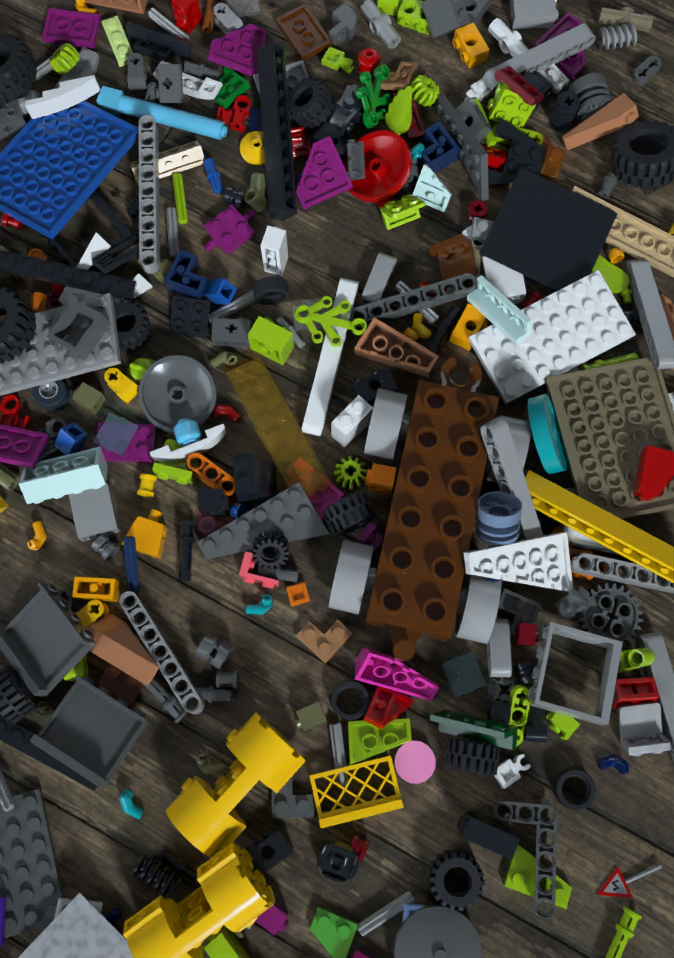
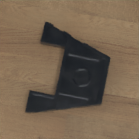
M500 118L494 136L512 141L503 172L498 173L488 170V185L501 186L513 183L521 167L539 175L546 149Z

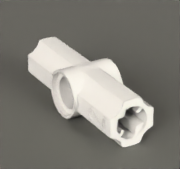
M496 18L489 25L488 31L499 42V47L503 53H510L514 58L529 50L523 44L519 32L516 30L511 31L501 19Z

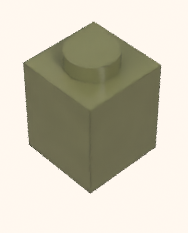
M84 382L74 390L72 397L78 405L95 415L106 401L101 392Z
M319 702L296 711L297 716L294 717L298 729L303 728L304 731L327 721Z

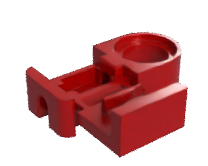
M245 95L238 96L235 99L233 112L231 109L227 111L223 107H219L216 120L223 121L227 125L230 124L231 130L245 132L244 121L246 116L249 117L250 99ZM245 102L248 106L241 108L238 106V103Z
M304 126L292 128L291 138L294 162V159L309 157L311 146L310 142L306 141Z
M7 395L2 399L0 411L2 412L0 424L28 430L32 418L27 415L25 418H20L19 413L22 404L16 396ZM10 400H16V406L8 409L7 403Z

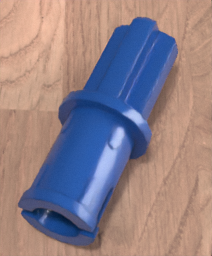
M205 159L203 165L207 173L206 178L210 181L213 192L220 194L224 190L220 180V172L216 169L214 159Z

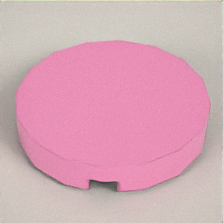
M421 741L407 742L400 746L395 754L394 766L396 772L403 780L409 783L419 784L425 782L432 776L435 770L436 759L434 753L428 745Z

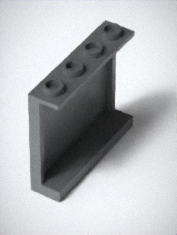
M39 582L37 585L41 590L4 630L0 629V649L34 696H47L91 650L96 642L92 638L93 634L82 625L81 618L72 612L69 608V603L58 594L57 587L51 583Z
M76 675L75 679L77 681L40 733L38 735L34 734L30 742L104 790L148 722L144 719L146 715L138 709H135L133 712L127 708L129 704L118 697L117 700L111 698L110 695L112 693L103 687L97 689L93 686L94 681L86 676L80 678Z

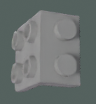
M658 702L622 705L618 708L621 746L628 755L661 754L663 751L671 750L670 742L662 734L661 706Z

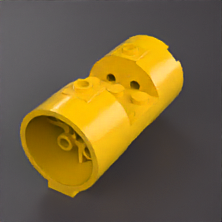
M257 712L242 728L232 730L226 739L228 741L226 745L237 759L230 765V771L227 775L224 776L222 774L214 783L215 788L198 776H195L193 779L188 778L181 786L183 789L181 794L165 810L168 818L178 831L207 856L213 857L231 844L246 828L245 821L235 811L234 807L259 780L277 794L306 761Z
M232 842L197 868V880L201 886L179 903L169 898L164 899L160 895L126 920L123 935L127 939L132 957L203 958L202 943L204 939L211 934H217L223 925L232 932H240L244 928L252 926L259 915L275 904V897L271 886L268 885L266 887L267 883L259 870L252 871L254 869L251 862L253 858L245 848L240 850V847Z

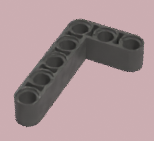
M500 801L494 806V814L499 820L537 824L535 912L540 918L549 919L554 915L556 907L557 811L548 804ZM502 804L507 805L510 809V814L507 817H503L499 813L498 809ZM523 806L530 808L532 812L529 819H524L520 815V809ZM548 808L553 812L554 817L551 821H545L542 818L541 812L543 809ZM544 831L550 832L553 836V841L549 844L541 840V833ZM543 854L551 856L553 863L550 866L546 867L540 862V857ZM544 877L550 879L552 887L547 890L543 889L540 886V879ZM547 901L551 905V911L548 913L542 912L539 908V903Z

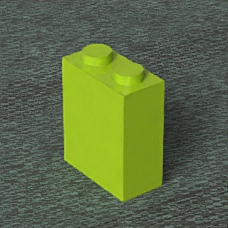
M225 925L217 934H211L206 938L207 942L204 950L210 958H250L233 932Z

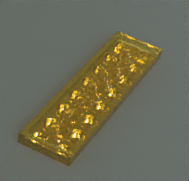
M259 357L226 372L228 380L288 488L300 482L308 497H311L332 486L330 479L261 358Z

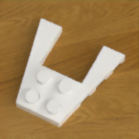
M95 233L77 268L89 270L93 266L92 258L105 250L108 251L111 246ZM139 273L133 279L137 282L133 299L153 287ZM66 286L59 301L63 305H68L73 299L82 301L103 294ZM115 297L113 299V302L116 301V303H120L119 300L122 299Z

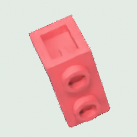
M245 551L239 576L243 578L242 581L254 584L255 581L261 582L263 587L273 589L274 586L279 587L280 583L278 580L250 573V571H254L256 563L252 553Z

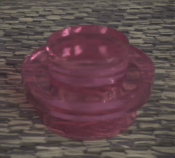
M204 516L199 520L198 529L202 534L210 535L217 531L218 523L214 517Z

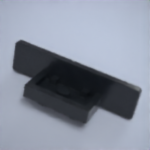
M131 21L126 22V37L128 40L136 42L134 44V52L140 53L142 56L155 58L160 62L161 60L167 62L173 55L187 60L191 58V42Z
M355 84L343 95L335 107L336 110L348 116L343 122L339 134L341 137L347 132H351L355 122L359 123L364 113L362 100L356 96V89L359 86Z

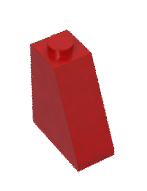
M649 445L641 450L633 495L639 496V499L651 501V499L653 500L660 495L674 476L673 451Z

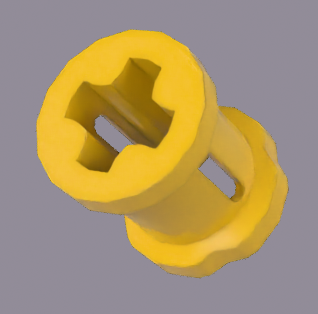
M140 474L141 483L136 494L144 497H154L153 487L157 477L150 474Z

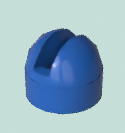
M233 503L230 506L232 508L229 512L234 518H239L246 514L245 504Z

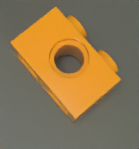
M474 22L455 30L452 43L454 48L459 51L463 63H466L468 69L486 62L490 49Z
M467 304L451 334L449 342L470 351L472 345L468 338L485 329L489 321L473 305ZM472 326L475 330L471 331L468 330L466 327Z
M74 577L72 597L78 600L118 602L120 582L109 578Z

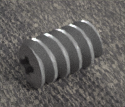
M632 23L620 26L615 25L614 27L608 26L607 28L601 27L597 34V45L600 51L603 45L604 49L608 50L609 46H611V49H615L616 44L618 48H622L623 43L625 47H629L630 43L633 47L637 42L636 28Z

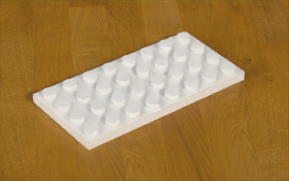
M597 270L522 309L521 311L532 320L531 335L517 345L494 324L470 336L468 340L506 405L545 384L547 377L562 375L634 337L636 334L601 273Z

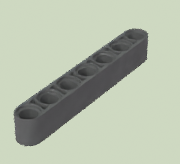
M467 273L356 307L350 313L351 322L357 315H362L368 327L373 318L385 322L466 297L475 290L476 278L472 274ZM470 282L472 286L466 288L463 286V283ZM448 287L454 289L452 293H446L444 290ZM429 293H434L436 297L433 299H429L426 297V295ZM410 299H417L418 302L416 304L408 303ZM393 304L400 306L397 310H392L390 307ZM377 309L382 311L378 316L372 314Z

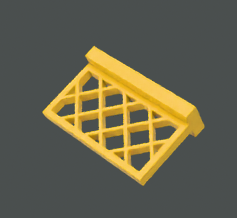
M391 755L309 775L321 828L404 808ZM388 761L389 771L384 777L376 772L375 769L379 763ZM375 764L373 769L368 767L369 765ZM361 767L371 771L365 782L354 776ZM355 769L353 774L348 772L349 770ZM345 772L351 776L345 787L334 781L338 773ZM373 773L384 779L378 790L367 784ZM335 774L332 779L328 777L329 775ZM390 774H391V777H392V781H390V780L388 779V777H389ZM324 777L330 781L325 792L316 787L315 779ZM353 778L363 784L358 795L347 789ZM386 781L394 786L395 795L386 796L380 792ZM332 783L343 789L337 800L326 794ZM366 786L376 792L371 801H365L360 798ZM345 791L355 797L351 806L346 807L339 802ZM318 792L322 794V797L320 798V800H319ZM378 794L383 797V798L376 799L377 796H378ZM324 797H327L335 804L331 811L322 813L320 803ZM357 800H360L361 802H363V803L356 804ZM337 804L342 807L339 809H335Z

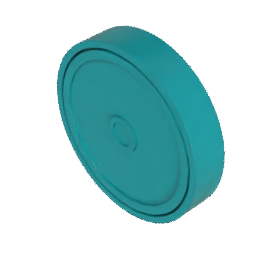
M543 394L529 398L528 414L531 430L544 469L549 475L566 471L567 460L556 424L553 405L549 397Z

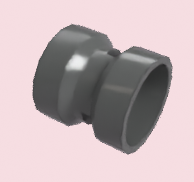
M106 534L100 535L91 546L95 552L101 554V558L105 561L113 558L120 549L116 543L110 541Z

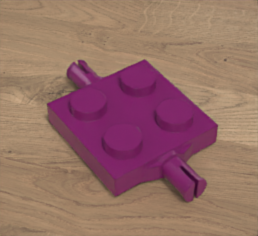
M230 205L204 225V230L211 238L209 242L203 245L204 249L209 252V250L217 246L228 256L255 235L254 229L248 223L251 218L256 216L255 212L250 209L246 214L242 215L233 205Z

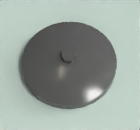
M173 355L161 358L146 370L140 381L139 402L145 416L155 426L168 432H174L175 425L184 418L194 420L198 423V426H201L210 417L216 404L217 390L211 373L203 364L190 357Z
M433 904L417 909L403 921L394 941V958H482V948L475 927L464 914L456 909L450 910L448 906L444 907L440 904Z

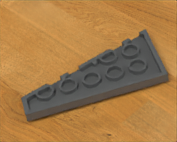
M439 96L438 105H436L437 113L441 116L450 136L460 147L458 156L463 161L481 200H488V153L446 96Z
M298 482L201 539L197 544L206 559L253 550L255 537L258 538L260 533L264 535V531H268V534H271V530L275 531V535L280 532L281 537L284 535L288 542L330 533L301 483Z

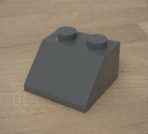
M426 0L421 3L433 38L453 33L456 29L471 23L463 0Z

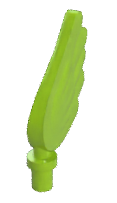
M407 86L405 90H399L397 96L393 98V102L388 106L389 112L385 115L387 126L399 136L407 132L411 125L413 94L411 86Z
M599 254L591 273L599 270L611 292L621 293L624 304H631L632 291L628 288L630 284L629 276Z

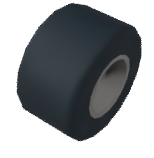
M61 379L32 387V396L44 410L58 411L68 404L70 390L64 380Z

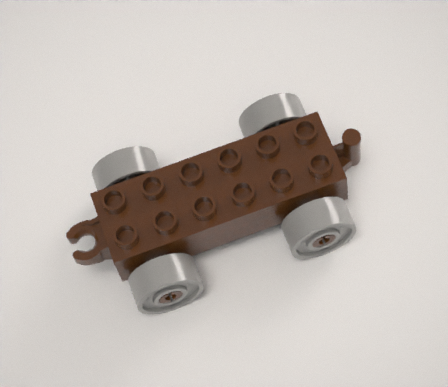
M453 357L443 364L439 373L438 384L419 380L411 416L403 415L407 394L378 388L364 454L393 460L397 440L405 442L377 569L369 567L374 546L343 540L328 608L359 614L363 594L371 595L365 623L390 629L393 644L392 657L399 662L407 661L414 656V645L420 636L444 642L449 640L452 636L454 621L455 637L487 644L493 631L499 607L502 580L466 574L463 587L461 588L465 571L464 552L469 551L484 470L485 481L497 483L480 430L483 425L495 419L499 397L476 393L482 380V371L476 362L471 363L468 369L469 381L464 385L455 384L452 381L451 374L455 371L457 361ZM500 415L499 417L505 419L509 426L523 470L531 436L530 421Z

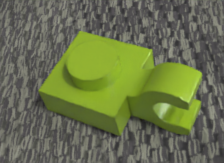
M332 47L328 48L322 58V65L336 71L341 67L346 73L351 74L354 69L352 66L354 61L345 58L344 52Z

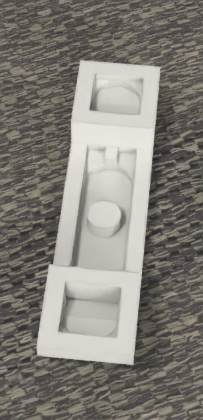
M162 60L160 62V64H170ZM182 72L183 94L199 99L211 100L215 99L222 87L221 82L207 77L204 81ZM170 80L165 82L167 86H173V82Z
M221 424L205 430L208 438L175 451H171L167 445L151 451L150 455L157 462H178L187 460L188 456L192 453L203 454L214 447L226 435L225 426Z

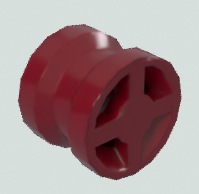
M481 200L471 202L467 212L468 220L472 222L474 217L484 219L487 212L486 204Z
M354 834L349 846L356 851L361 862L367 852L370 841L362 840L359 838V835Z

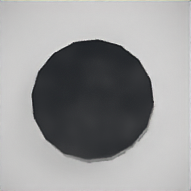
M331 841L321 846L317 855L318 868L320 867L322 874L326 878L336 882H346V879L355 877L359 868V857L356 851L348 844L340 841Z

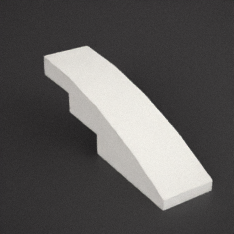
M95 75L59 82L60 88L42 91L43 97L26 100L25 106L32 119L59 112L98 93L100 87Z

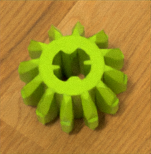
M64 43L50 57L49 64L56 72L65 75L79 61L80 54L73 46Z
M419 75L411 83L413 100H416L418 104L421 103L424 107H430L434 104L440 92L439 86L436 85V82L432 81L431 77Z
M348 456V461L342 458V464L337 463L336 468L338 470L334 471V475L339 476L336 479L337 483L343 481V488L350 484L349 488L353 489L354 483L357 487H360V481L365 482L366 477L363 476L367 474V470L363 469L365 463H359L358 457L355 458V461H352V456ZM349 469L353 470V476H349Z

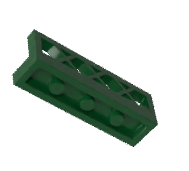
M445 709L430 714V721L439 723L438 731L510 750L516 749V726Z

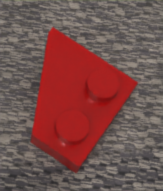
M377 686L363 720L383 729L407 710L415 700L400 692Z

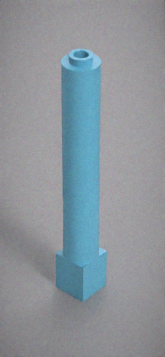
M102 86L96 100L100 109L112 115L121 116V114L136 118L150 115L155 119L156 123L222 140L227 134V126H225L223 121L126 96L123 94V91Z

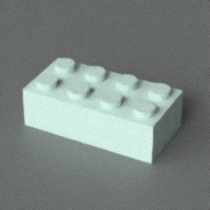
M100 446L39 461L34 469L23 467L19 486L26 503L37 504L47 499H58L67 494H78L87 489L101 488L103 485H106L108 465Z

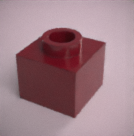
M527 623L516 624L515 645L535 646V642L538 643L539 630H536L537 625Z

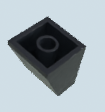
M254 453L232 455L235 491L239 503L266 502L278 495L275 462Z

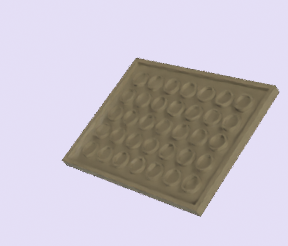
M648 357L547 377L545 379L547 392L553 405L556 424L577 496L622 520L674 509V476L660 495L653 500L651 499V501L641 500L639 496L633 495L641 450L649 445L674 452V411L661 369L656 370L654 368L652 358Z

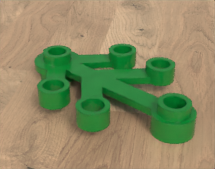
M385 64L377 66L374 70V77L376 79L374 88L371 83V74L365 71L360 74V81L366 85V88L359 87L356 89V96L362 100L364 108L362 121L369 129L377 125L378 120H385V115L387 114L384 108L376 112V107L391 103V97L388 93L378 98L382 81L390 76L389 68Z

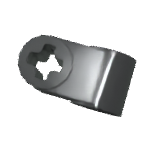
M133 53L127 59L129 90L147 89L148 82L143 57L138 53Z

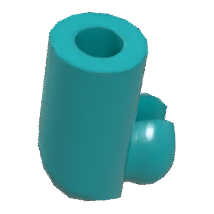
M418 143L410 150L412 159L417 161L418 157L421 158L422 154L420 152L426 149L422 143Z
M265 594L258 604H246V614H265L273 605L272 596Z
M126 789L119 797L124 813L140 820L144 809L133 804L132 798L134 793Z

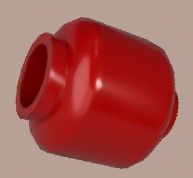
M365 48L359 53L358 70L360 73L368 71L371 76L374 75V70L377 66H380L379 52L373 48Z

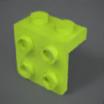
M502 81V83L497 85L494 98H491L488 102L489 119L499 122L501 118L512 126L523 128L536 104L533 106L526 104L523 98L517 93L512 92L510 87Z
M408 194L399 201L385 203V206L380 208L385 229L390 230L420 218L419 208L426 206L425 201L412 194Z
M167 439L164 446L168 445L171 451L183 447L177 441ZM187 460L154 462L152 468L157 478L176 480L175 482L187 485V483L194 485L196 478L192 471L187 470ZM192 460L190 464L193 467H199L200 462Z

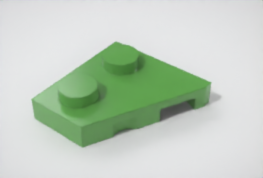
M318 906L310 930L333 958H346L358 923Z

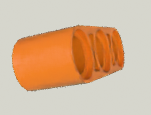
M192 453L188 456L186 468L188 471H192L195 477L212 489H223V483H230L232 489L229 491L223 489L228 497L234 493L235 479L199 453ZM192 460H198L201 465L199 467H193L190 464V462ZM213 471L216 474V478L210 479L206 476V473Z

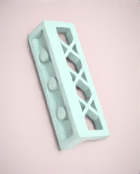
M482 275L478 277L477 289L467 295V300L515 345L531 335L532 320Z

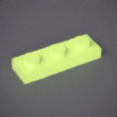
M118 16L101 21L119 67L128 65L127 59L133 52Z

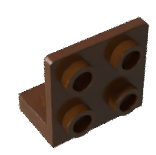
M462 233L429 247L430 254L439 260L442 281L467 273L473 276L478 274L472 241Z

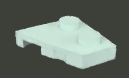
M424 164L412 195L425 201L426 205L445 212L452 193L427 164Z

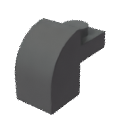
M346 3L332 12V25L334 28L329 31L332 47L342 43L345 38L351 42L356 35V14Z

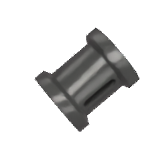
M217 670L216 688L221 686L238 688V670L234 672Z

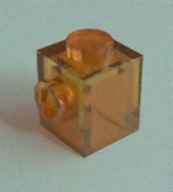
M549 146L540 173L557 178L563 166L566 150Z

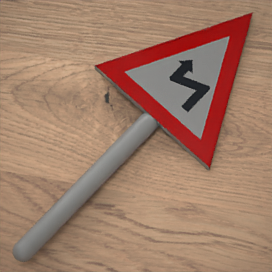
M658 864L625 880L617 866L596 895L633 898L627 883L661 869L662 865Z

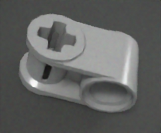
M218 3L214 6L215 24L225 35L245 28L242 20L225 3Z

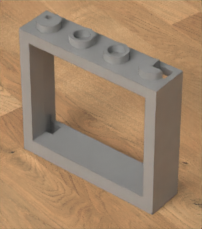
M553 622L546 624L540 632L542 643L536 652L538 663L532 672L534 683L528 692L529 705L601 726L609 724L623 642ZM552 634L607 648L595 715L540 700Z

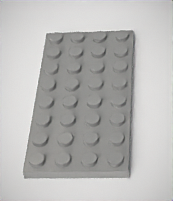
M107 293L79 301L103 314L111 323L85 361L78 357L75 360L66 354L67 351L55 349L51 345L53 342L47 337L69 304L35 313L36 331H33L35 336L33 340H30L28 349L25 348L22 351L23 354L19 357L15 356L14 360L9 362L5 360V363L0 364V396L121 364L113 296ZM80 315L63 340L75 347L92 324V321ZM5 322L0 323V329H1V327L4 325Z

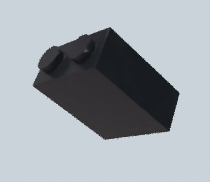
M467 813L464 814V817L460 816L456 826L459 829L458 834L464 839L506 858L513 859L520 838L512 833Z

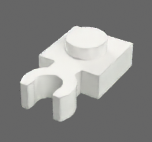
M524 754L516 755L513 762L511 759H506L498 765L497 775L494 776L502 789L507 788L521 778L519 771H525L530 768V764H525L524 766L520 764V760L525 757Z

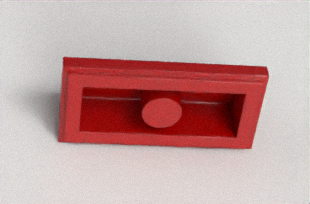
M482 145L488 153V168L503 171L508 152Z

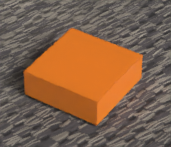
M305 582L286 587L291 607L310 602Z

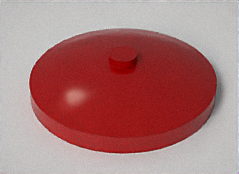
M380 130L366 134L357 141H364L365 178L351 181L353 188L348 191L363 202H381L395 195L406 183L412 168V155L406 142L394 132ZM347 155L343 163L346 172H348Z

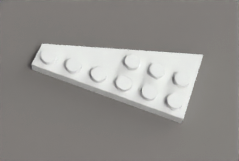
M567 532L521 540L509 545L464 552L466 574L568 592L573 590Z

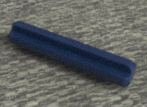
M127 536L123 539L127 591L137 594L139 593L136 542L134 536Z

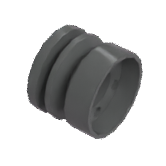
M602 73L584 75L574 81L568 90L575 93L580 100L576 113L577 119L580 122L585 121L613 101L605 76Z

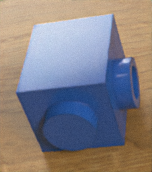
M225 278L211 279L203 295L216 305H229L237 288Z
M73 422L60 429L54 446L65 455L79 452L88 434Z

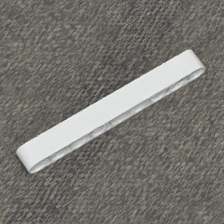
M340 278L333 308L340 305L341 301L346 300L350 302L351 309L348 313H340L334 318L350 321V313L353 310L358 291V281ZM343 305L342 308L347 309L348 306ZM332 326L335 333L342 339L341 345L338 348L331 346L330 338L326 333L302 425L303 433L321 436L348 331V329ZM334 339L332 342H333V343H338L339 340H338V339Z

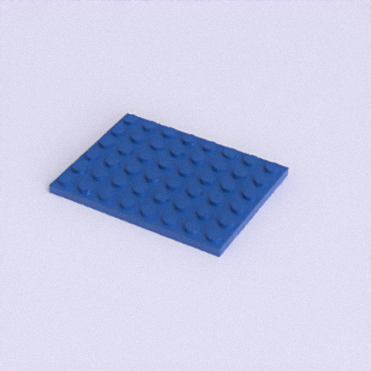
M86 101L50 115L35 119L31 118L0 153V211L53 240L139 139V128Z

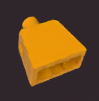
M151 509L148 519L140 516L136 518L125 537H135L136 551L161 559L167 528L159 523L162 512Z

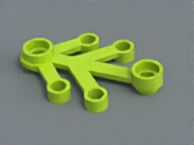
M324 296L321 301L310 307L301 305L294 312L295 320L307 326L312 334V341L314 343L322 342L323 333L317 330L313 321L319 322L330 338L331 346L334 348L340 347L342 339L335 333L332 326L352 330L356 335L364 334L367 328L366 321L362 318H356L352 322L334 318L340 313L346 314L350 311L351 304L346 300L341 301L340 305L322 315L317 314L316 312L322 308L330 309L332 307V298L329 296ZM329 301L330 304L325 305L323 302ZM347 305L348 308L343 309L342 306ZM302 313L307 314L306 317H301L300 315ZM357 326H360V327H362V330L359 331V330H356L355 328H356ZM315 335L321 336L319 339L314 338ZM334 339H338V340H339L338 343H333L332 341H333Z

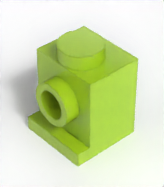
M548 711L545 715L546 720L550 723L549 727L555 733H561L559 737L562 740H568L580 725L573 717Z

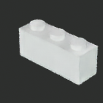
M267 226L261 243L265 272L282 276L288 260L286 230L278 226Z

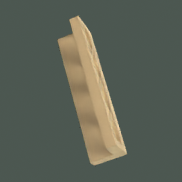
M196 140L160 152L159 179L202 165L205 158L199 142ZM139 160L130 162V166L139 186Z

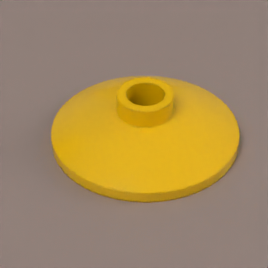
M262 131L250 132L241 140L240 153L242 158L249 164H265Z

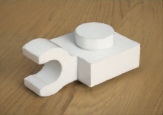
M483 78L471 85L470 90L466 93L467 98L471 100L477 98L481 102L494 94Z

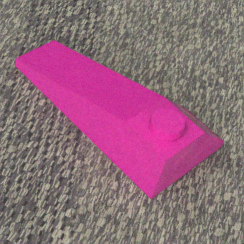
M362 648L356 659L355 680L432 701L439 690L438 684L389 655Z

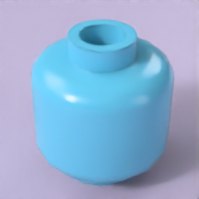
M188 418L181 419L174 427V434L180 446L185 447L200 441L202 438L198 423L194 420H189Z

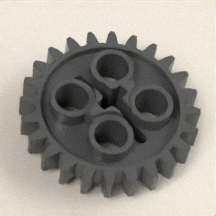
M603 583L602 588L600 585H595V591L588 589L590 596L586 600L590 604L578 612L581 614V617L576 618V620L582 621L583 624L579 628L586 629L585 632L623 642L622 647H625L624 640L631 643L630 636L637 637V634L634 632L635 629H642L637 625L638 622H643V619L638 618V615L642 614L643 611L637 610L641 603H634L637 596H629L631 590L623 592V585H619L617 589L616 583H611L610 587L608 583ZM603 597H605L608 602L605 608L601 605V599ZM622 605L626 608V613L623 616L619 612ZM608 612L612 615V619H609V616H607ZM595 616L600 618L598 626H595L593 623ZM614 624H617L619 628L617 634L612 632Z

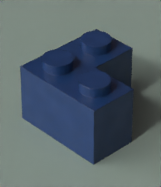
M440 121L424 130L423 144L426 146V149L420 152L422 156L418 161L421 169L424 164H427L434 173H437L457 161L460 147Z
M179 250L164 281L169 292L182 297L204 300L205 296L203 294L208 286L207 278L196 274L200 266L196 255Z

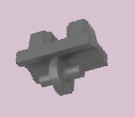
M580 586L558 599L554 606L558 608L562 618L571 619L590 604L586 600L590 594Z

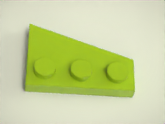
M410 718L394 719L383 729L366 721H348L350 765L410 742L412 740Z
M518 845L513 859L510 860L503 885L535 898L536 858ZM557 875L556 906L566 909L572 887ZM544 877L540 879V886L547 890L552 887V882Z

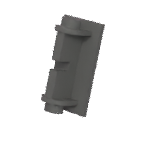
M348 140V144H346L347 175L350 181L364 179V141L355 142V140Z

